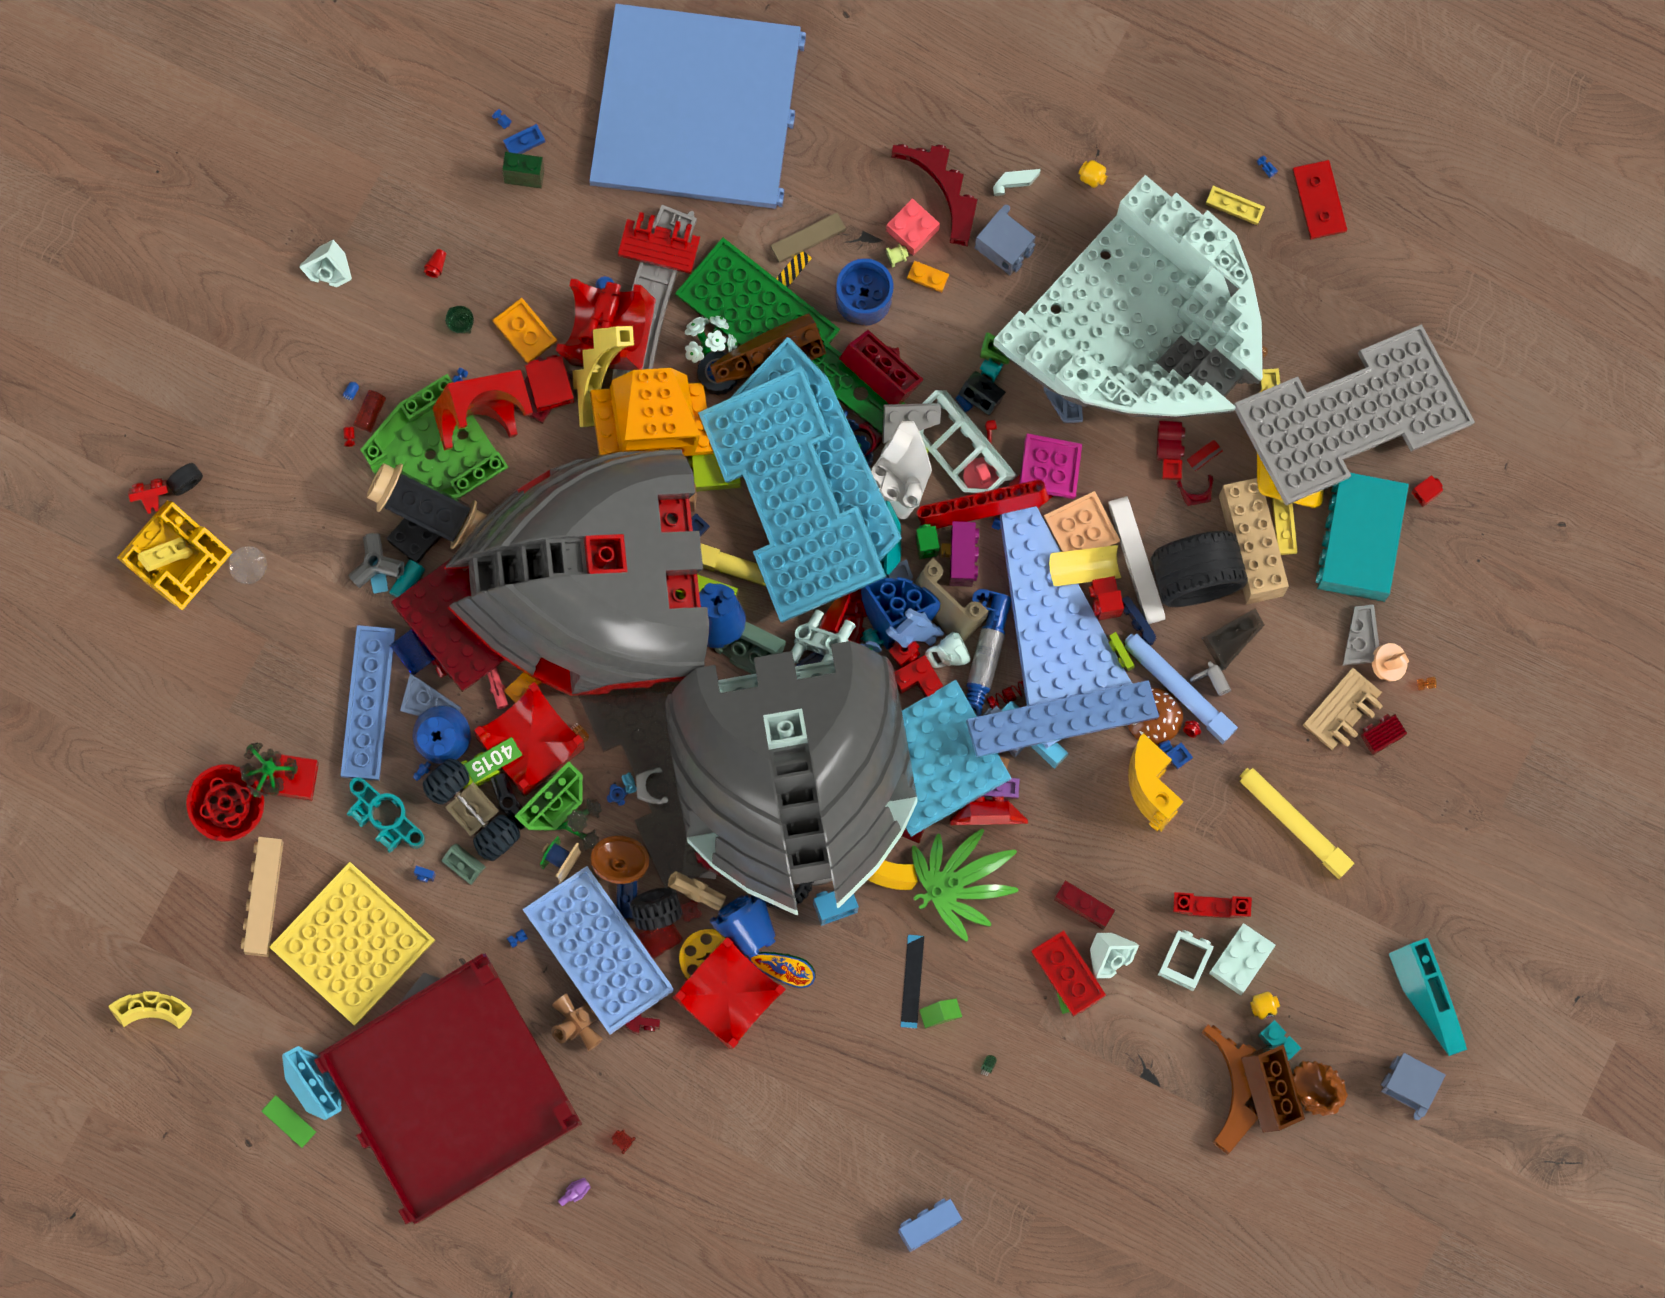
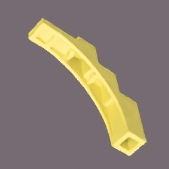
M633 326L593 329L594 349L583 350L584 369L572 370L573 389H577L580 427L595 426L590 391L601 389L606 371L617 353L628 346L634 345Z

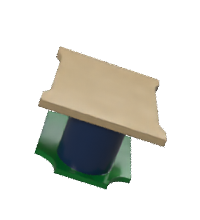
M557 836L550 846L548 843L544 846L542 851L543 859L540 862V866L544 870L550 862L560 868L556 877L559 879V884H561L566 879L582 851L579 850V843L575 844L571 852L560 846L561 841L559 836Z

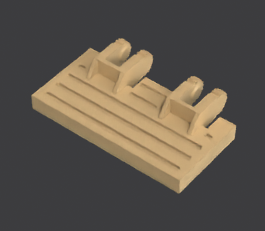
M1352 668L1303 726L1331 750L1338 744L1332 738L1333 736L1348 747L1351 744L1350 741L1338 730L1341 727L1350 736L1356 738L1358 733L1352 727L1363 715L1357 708L1368 717L1373 718L1375 716L1374 712L1362 702L1366 699L1375 708L1380 710L1383 705L1377 698L1382 692Z

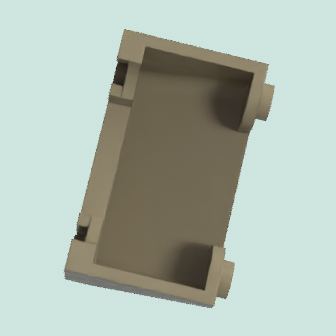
M933 558L922 570L914 584L928 589L941 603L939 611L932 621L946 635H949L951 632L959 633L963 642H965L986 621L988 610L979 602H971L963 608L937 583L943 574L942 566Z

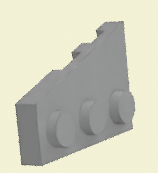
M940 403L884 405L882 442H888L902 421H914L919 431L940 424Z
M1374 605L1354 607L1342 666L1372 663L1374 661L1375 655L1373 653L1379 646Z

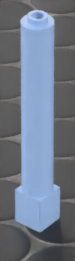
M1130 634L1125 639V649L1183 703L1218 741L1223 744L1237 730L1238 727L1228 717L1215 709L1138 634Z

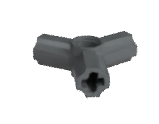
M366 534L363 537L365 549L364 562L348 575L358 588H361L375 574L381 573L399 579L404 572V562L383 556L380 534ZM378 560L377 564L373 566L374 561Z

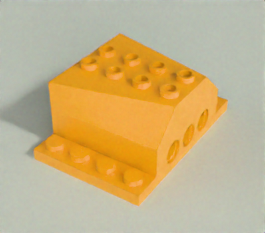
M673 368L632 370L613 379L610 389L590 391L599 455L661 449H681L684 456L713 454L712 446L698 413L707 409L704 386L701 383L688 384L687 375Z

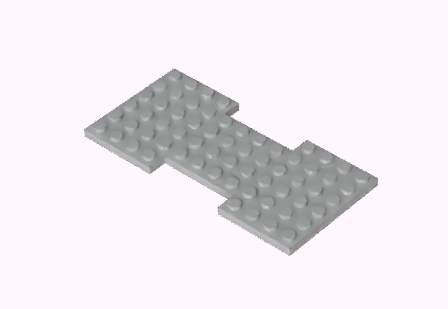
M1422 324L1360 350L1358 355L1365 369L1308 393L1304 389L1299 377H1295L1233 404L1236 407L1235 411L1285 505H1289L1349 479L1351 474L1343 460L1401 435L1410 451H1414L1475 423Z

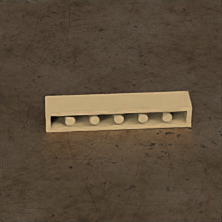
M259 837L258 842L254 843L253 852L256 853V860L252 861L251 872L254 875L253 880L249 881L248 891L251 892V898L247 899L246 911H249L248 918L244 919L243 930H246L245 938L242 937L241 949H244L245 955L269 957L284 844L282 839Z

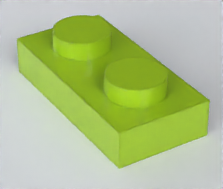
M1117 633L1109 635L1111 641L1108 643L1113 652L1117 650L1120 656L1117 659L1122 669L1126 667L1130 671L1135 668Z

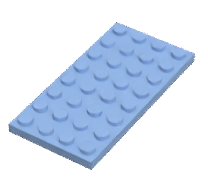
M588 866L523 909L609 1035L674 991L672 985Z

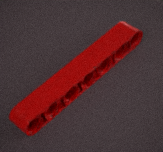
M1034 480L923 505L918 508L917 516L920 525L930 524L931 526H936L937 529L951 526L953 522H969L1040 506L1049 500L1045 483L1042 480Z

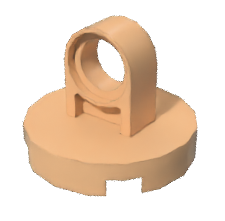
M1393 643L1383 644L1376 648L1373 653L1375 656L1374 661H1372V668L1377 677L1388 682L1401 679L1406 672L1407 663L1409 662L1403 649Z

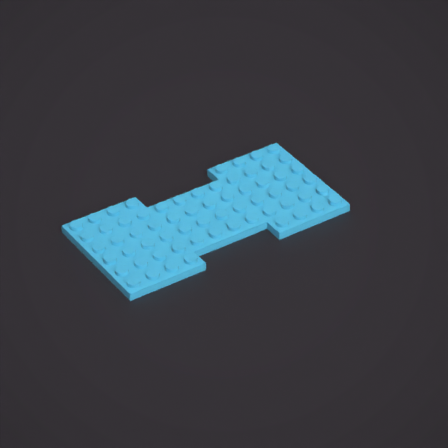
M799 367L698 412L725 482L728 483L742 476L744 477L770 544L753 551V554L780 622L783 623L886 578L859 507L856 506L840 513L814 444L831 436L803 367Z

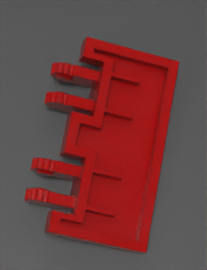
M639 212L635 229V221L627 219L618 251L619 257L689 274L692 273L700 242V236L692 235L691 243L688 242L692 224L686 226L684 239L677 237L681 227L680 221H676L672 238H670L671 229L656 226L654 234L652 233L655 215L649 217L647 230L641 229L644 220L643 212Z

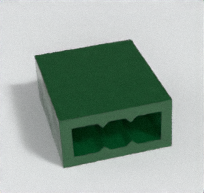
M505 152L502 168L504 183L542 189L544 177L543 157Z

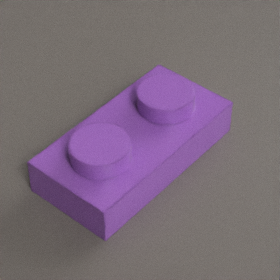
M1012 778L983 796H1004V798L1018 799L1019 779Z

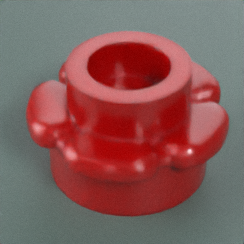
M1194 720L1185 722L1183 731L1186 735L1195 738L1201 734L1198 722Z

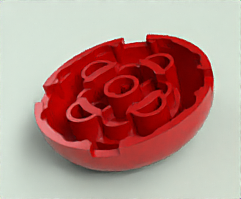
M230 764L217 765L203 771L193 781L186 800L187 813L194 827L202 835L215 841L230 842L247 836L259 824L265 807L264 793L261 787L257 797L253 796L259 782L253 775L244 776L249 771ZM229 789H235L236 794L234 796H229ZM216 796L218 802L216 804L210 803L211 797ZM229 802V807L225 808L224 803ZM237 806L244 808L242 813H236L235 809ZM219 814H225L226 818L224 821L218 820Z

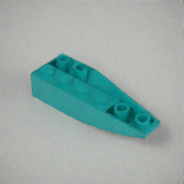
M1428 938L1389 953L1403 992L1447 1055L1451 1056L1467 1050L1452 1000Z

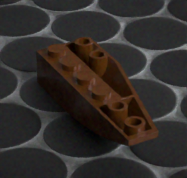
M808 313L775 327L742 344L711 364L710 368L716 383L750 377L787 337L791 338L811 360L827 354L816 323L811 315Z

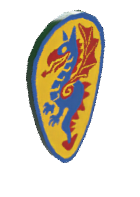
M759 952L757 955L749 958V961L765 974L793 987H809L816 978V972L807 960L788 953Z

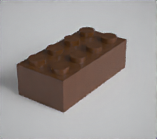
M1284 1044L1266 1046L1241 1057L1263 1133L1280 1131L1305 1119Z

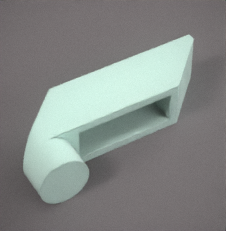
M1041 170L1005 172L993 187L994 196L1004 195V188L1030 186L1040 175Z

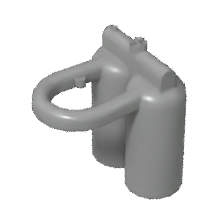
M1211 661L1208 662V669L1190 678L1192 683L1208 675L1219 696L1231 691L1221 668L1218 665H1214Z

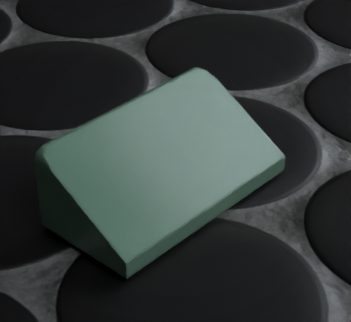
M457 843L450 847L441 860L470 885L486 868L485 865Z

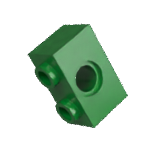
M930 524L919 526V529H916L915 535L919 559L937 557L940 547L936 526H931Z

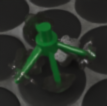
M256 742L246 748L244 757L251 759L255 755L261 762V768L257 769L255 766H251L250 763H246L240 767L241 779L246 781L248 784L246 787L251 789L250 793L254 797L261 798L262 795L267 796L268 794L266 793L269 792L271 795H277L279 791L284 789V781L282 778H275L273 776L274 771L285 770V776L289 780H293L294 774L298 770L296 760L288 758L284 766H280L281 753L268 749L267 752H262L259 755L263 744ZM262 772L263 776L257 788L249 786L258 780L257 773Z

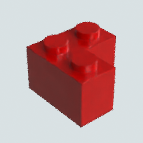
M1115 576L1092 580L1091 586H1089L1090 597H1094L1092 608L1094 615L1098 616V621L1121 617L1124 606L1121 591L1117 589Z
M926 655L894 672L897 689L900 694L918 685L923 696L929 697L935 691L944 687Z

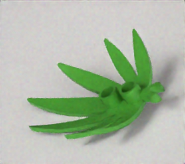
M980 829L959 846L942 872L939 871L943 854L940 834L936 835L931 848L930 871H928L926 860L921 851L915 845L912 846V859L915 871L927 891L926 894H917L914 897V901L923 899L924 903L919 906L920 910L924 909L928 902L933 901L943 921L965 942L968 941L966 930L960 919L951 910L963 918L983 926L990 927L991 922L976 909L957 902L956 899H991L1018 892V888L1006 885H980L963 888L1000 868L1017 853V850L990 854L973 861L954 873L974 850L984 833V829Z

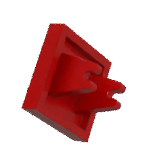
M153 479L151 483L143 485V482L133 484L132 488H129L128 493L130 502L141 500L148 514L151 513L152 507L158 512V495L168 493L167 479Z

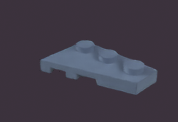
M410 674L400 711L417 716L435 706H449L461 711L462 707Z

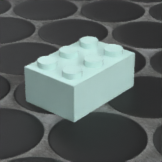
M1243 923L1209 974L1239 995H1242L1276 945Z

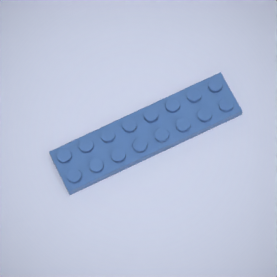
M357 625L341 767L342 778L354 779L359 777L365 780L380 781L396 633L394 628Z

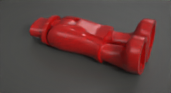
M606 282L605 288L601 289V293L596 300L594 312L590 316L589 324L579 335L578 339L581 342L594 345L593 329H597L598 325L601 326L600 329L609 328L613 325V319L619 307L621 285Z

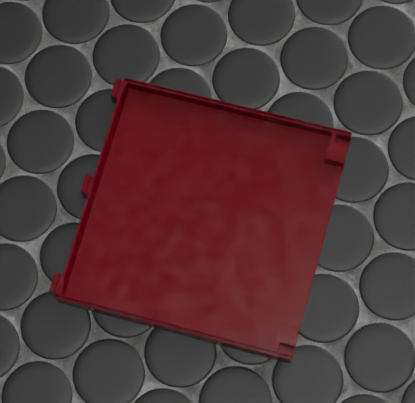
M486 953L478 955L318 1053L320 1057L314 1060L322 1074L329 1072L362 1131L356 1135L363 1149L371 1147L404 1206L398 1212L405 1224L412 1222L418 1224L582 1125Z

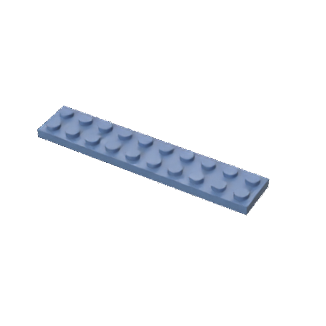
M1148 680L969 718L966 720L977 758L1157 719L1159 714Z

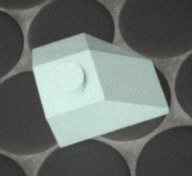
M334 240L319 246L299 266L311 281L319 282L320 280L328 282L330 286L338 287L352 279L346 254Z
M1097 933L1090 948L1094 977H1113L1117 974L1115 970L1123 964L1127 966L1133 961L1139 945L1113 933Z

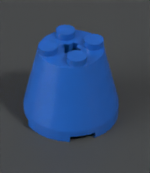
M717 583L706 584L699 592L701 607H707L709 635L707 647L722 648L724 645L738 640L743 634L746 621L745 612L732 588Z
M435 706L427 709L418 717L413 728V742L421 756L433 763L442 764L448 759H459L466 752L471 741L468 720L460 711L449 706ZM438 731L441 732V733H440V736L442 737L441 740H440V739H437L436 733H437Z
M742 895L719 910L718 917L710 919L714 929L724 938L728 937L733 941L737 949L744 956L748 955L749 958L757 955L759 949L763 946L768 947L776 941L774 939L776 934L766 903L754 895Z

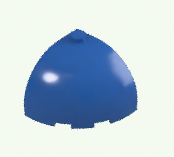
M884 578L861 588V597L868 619L873 629L878 631L877 635L880 640L884 641L883 644L886 649L892 647L896 641L886 633V630L890 626L896 629L907 619L905 612L909 608L918 613L925 612L928 619L932 621L938 613L941 604L925 587L921 588L913 584V581L905 578Z

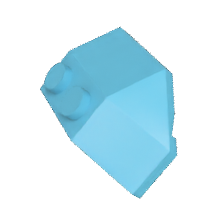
M297 1046L282 1055L285 1080L306 1112L327 1120L341 1112L342 1095L329 1072L324 1074L320 1072L314 1061L319 1056Z

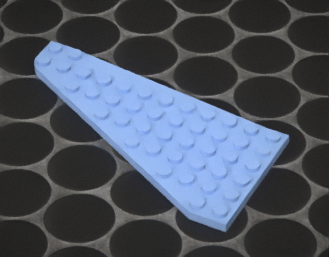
M1035 506L1001 514L1000 525L1027 706L1133 684L1124 668L1122 669L1115 651L1113 652L1110 647L1109 640L1079 584L1053 585L1049 566L1051 553L1061 551L1038 508ZM1060 740L1043 743V745L1047 749Z

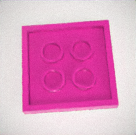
M1027 433L1025 436L1019 484L1042 480L1049 495L1075 499L1082 444Z

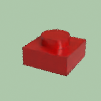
M1163 459L1162 479L1181 480L1182 460Z

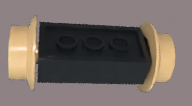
M383 463L377 471L366 498L377 503V512H380L384 507L450 540V548L452 549L459 544L462 545L477 524L487 516V514L477 510L476 500H473L469 505L403 472L402 463L395 468Z

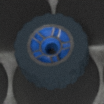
M723 351L706 354L698 364L697 378L699 383L704 386V390L710 394H727L737 384L738 379L719 383L715 381L710 365L726 355Z

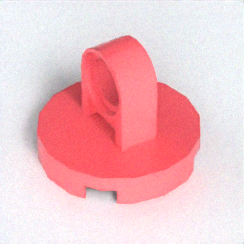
M984 457L975 458L964 469L963 480L968 488L988 489L999 479L996 469L990 466L984 460Z

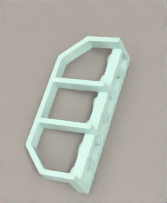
M947 390L934 391L922 403H932L937 398V403H940L941 408L947 410L949 418L954 422L933 445L923 434L924 429L919 432L926 448L963 492L981 493L994 490L1004 481L1013 480L1017 476ZM961 427L960 431L964 436L972 440L975 450L953 470L936 449ZM982 453L985 456L984 460L996 469L999 479L988 489L968 488L958 474Z

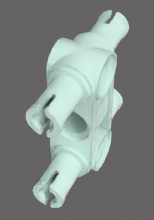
M815 609L809 622L800 625L795 630V645L791 650L794 663H798L805 650L824 655L821 662L833 660L831 644L849 641L848 638L856 625L849 620H845L840 631L836 634L819 629L818 627L822 622L824 613Z

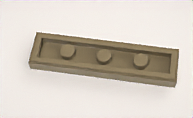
M835 213L770 246L778 262L781 263L846 231V227L838 213Z

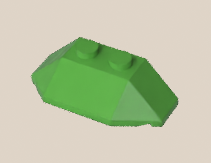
M568 761L514 817L528 830L555 831L582 804L583 775Z

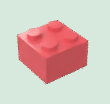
M912 198L887 224L886 232L902 246H905L907 251L914 256L939 231L940 223Z

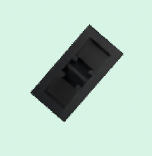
M976 370L965 381L959 392L960 396L988 415L997 408L1006 394V391Z

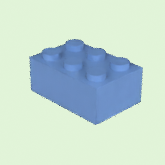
M944 1198L935 1203L934 1209L931 1211L927 1208L918 1213L917 1219L912 1221L910 1218L901 1223L898 1233L909 1252L958 1225L963 1219L951 1199L946 1201Z

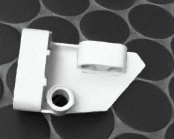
M902 421L871 469L884 500L890 501L897 517L901 519L908 518L914 508L919 506L932 471L925 444L914 421Z

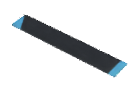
M908 935L901 1027L917 1028L924 936Z

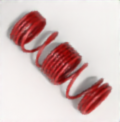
M1023 680L1018 682L1019 691L1015 686L1011 685V687L1002 690L1004 698L999 693H996V701L993 696L987 697L990 708L994 709L996 705L1000 708L997 694L1006 704L1007 701L1016 700L1012 686L1022 697L1019 683L1024 688Z

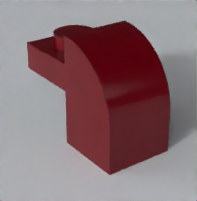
M641 1013L626 1023L625 1027L636 1035L640 1034V1027L644 1028V1031L655 1032V1029L660 1030V1019L644 1018Z

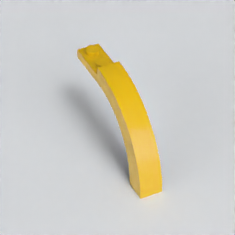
M885 860L879 869L868 879L880 886L899 890H912L918 883L914 864H895Z

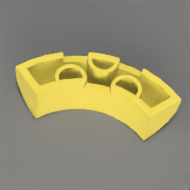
M146 991L135 995L130 994L108 1006L114 1017L123 1027L142 1018H160L180 1029L192 1014V1009L180 999L153 991Z

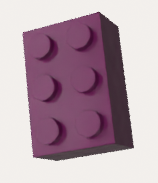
M976 522L952 523L949 586L972 587L973 582L977 581L978 566H975V563H977L979 556V547H975V544H978L979 528H976Z

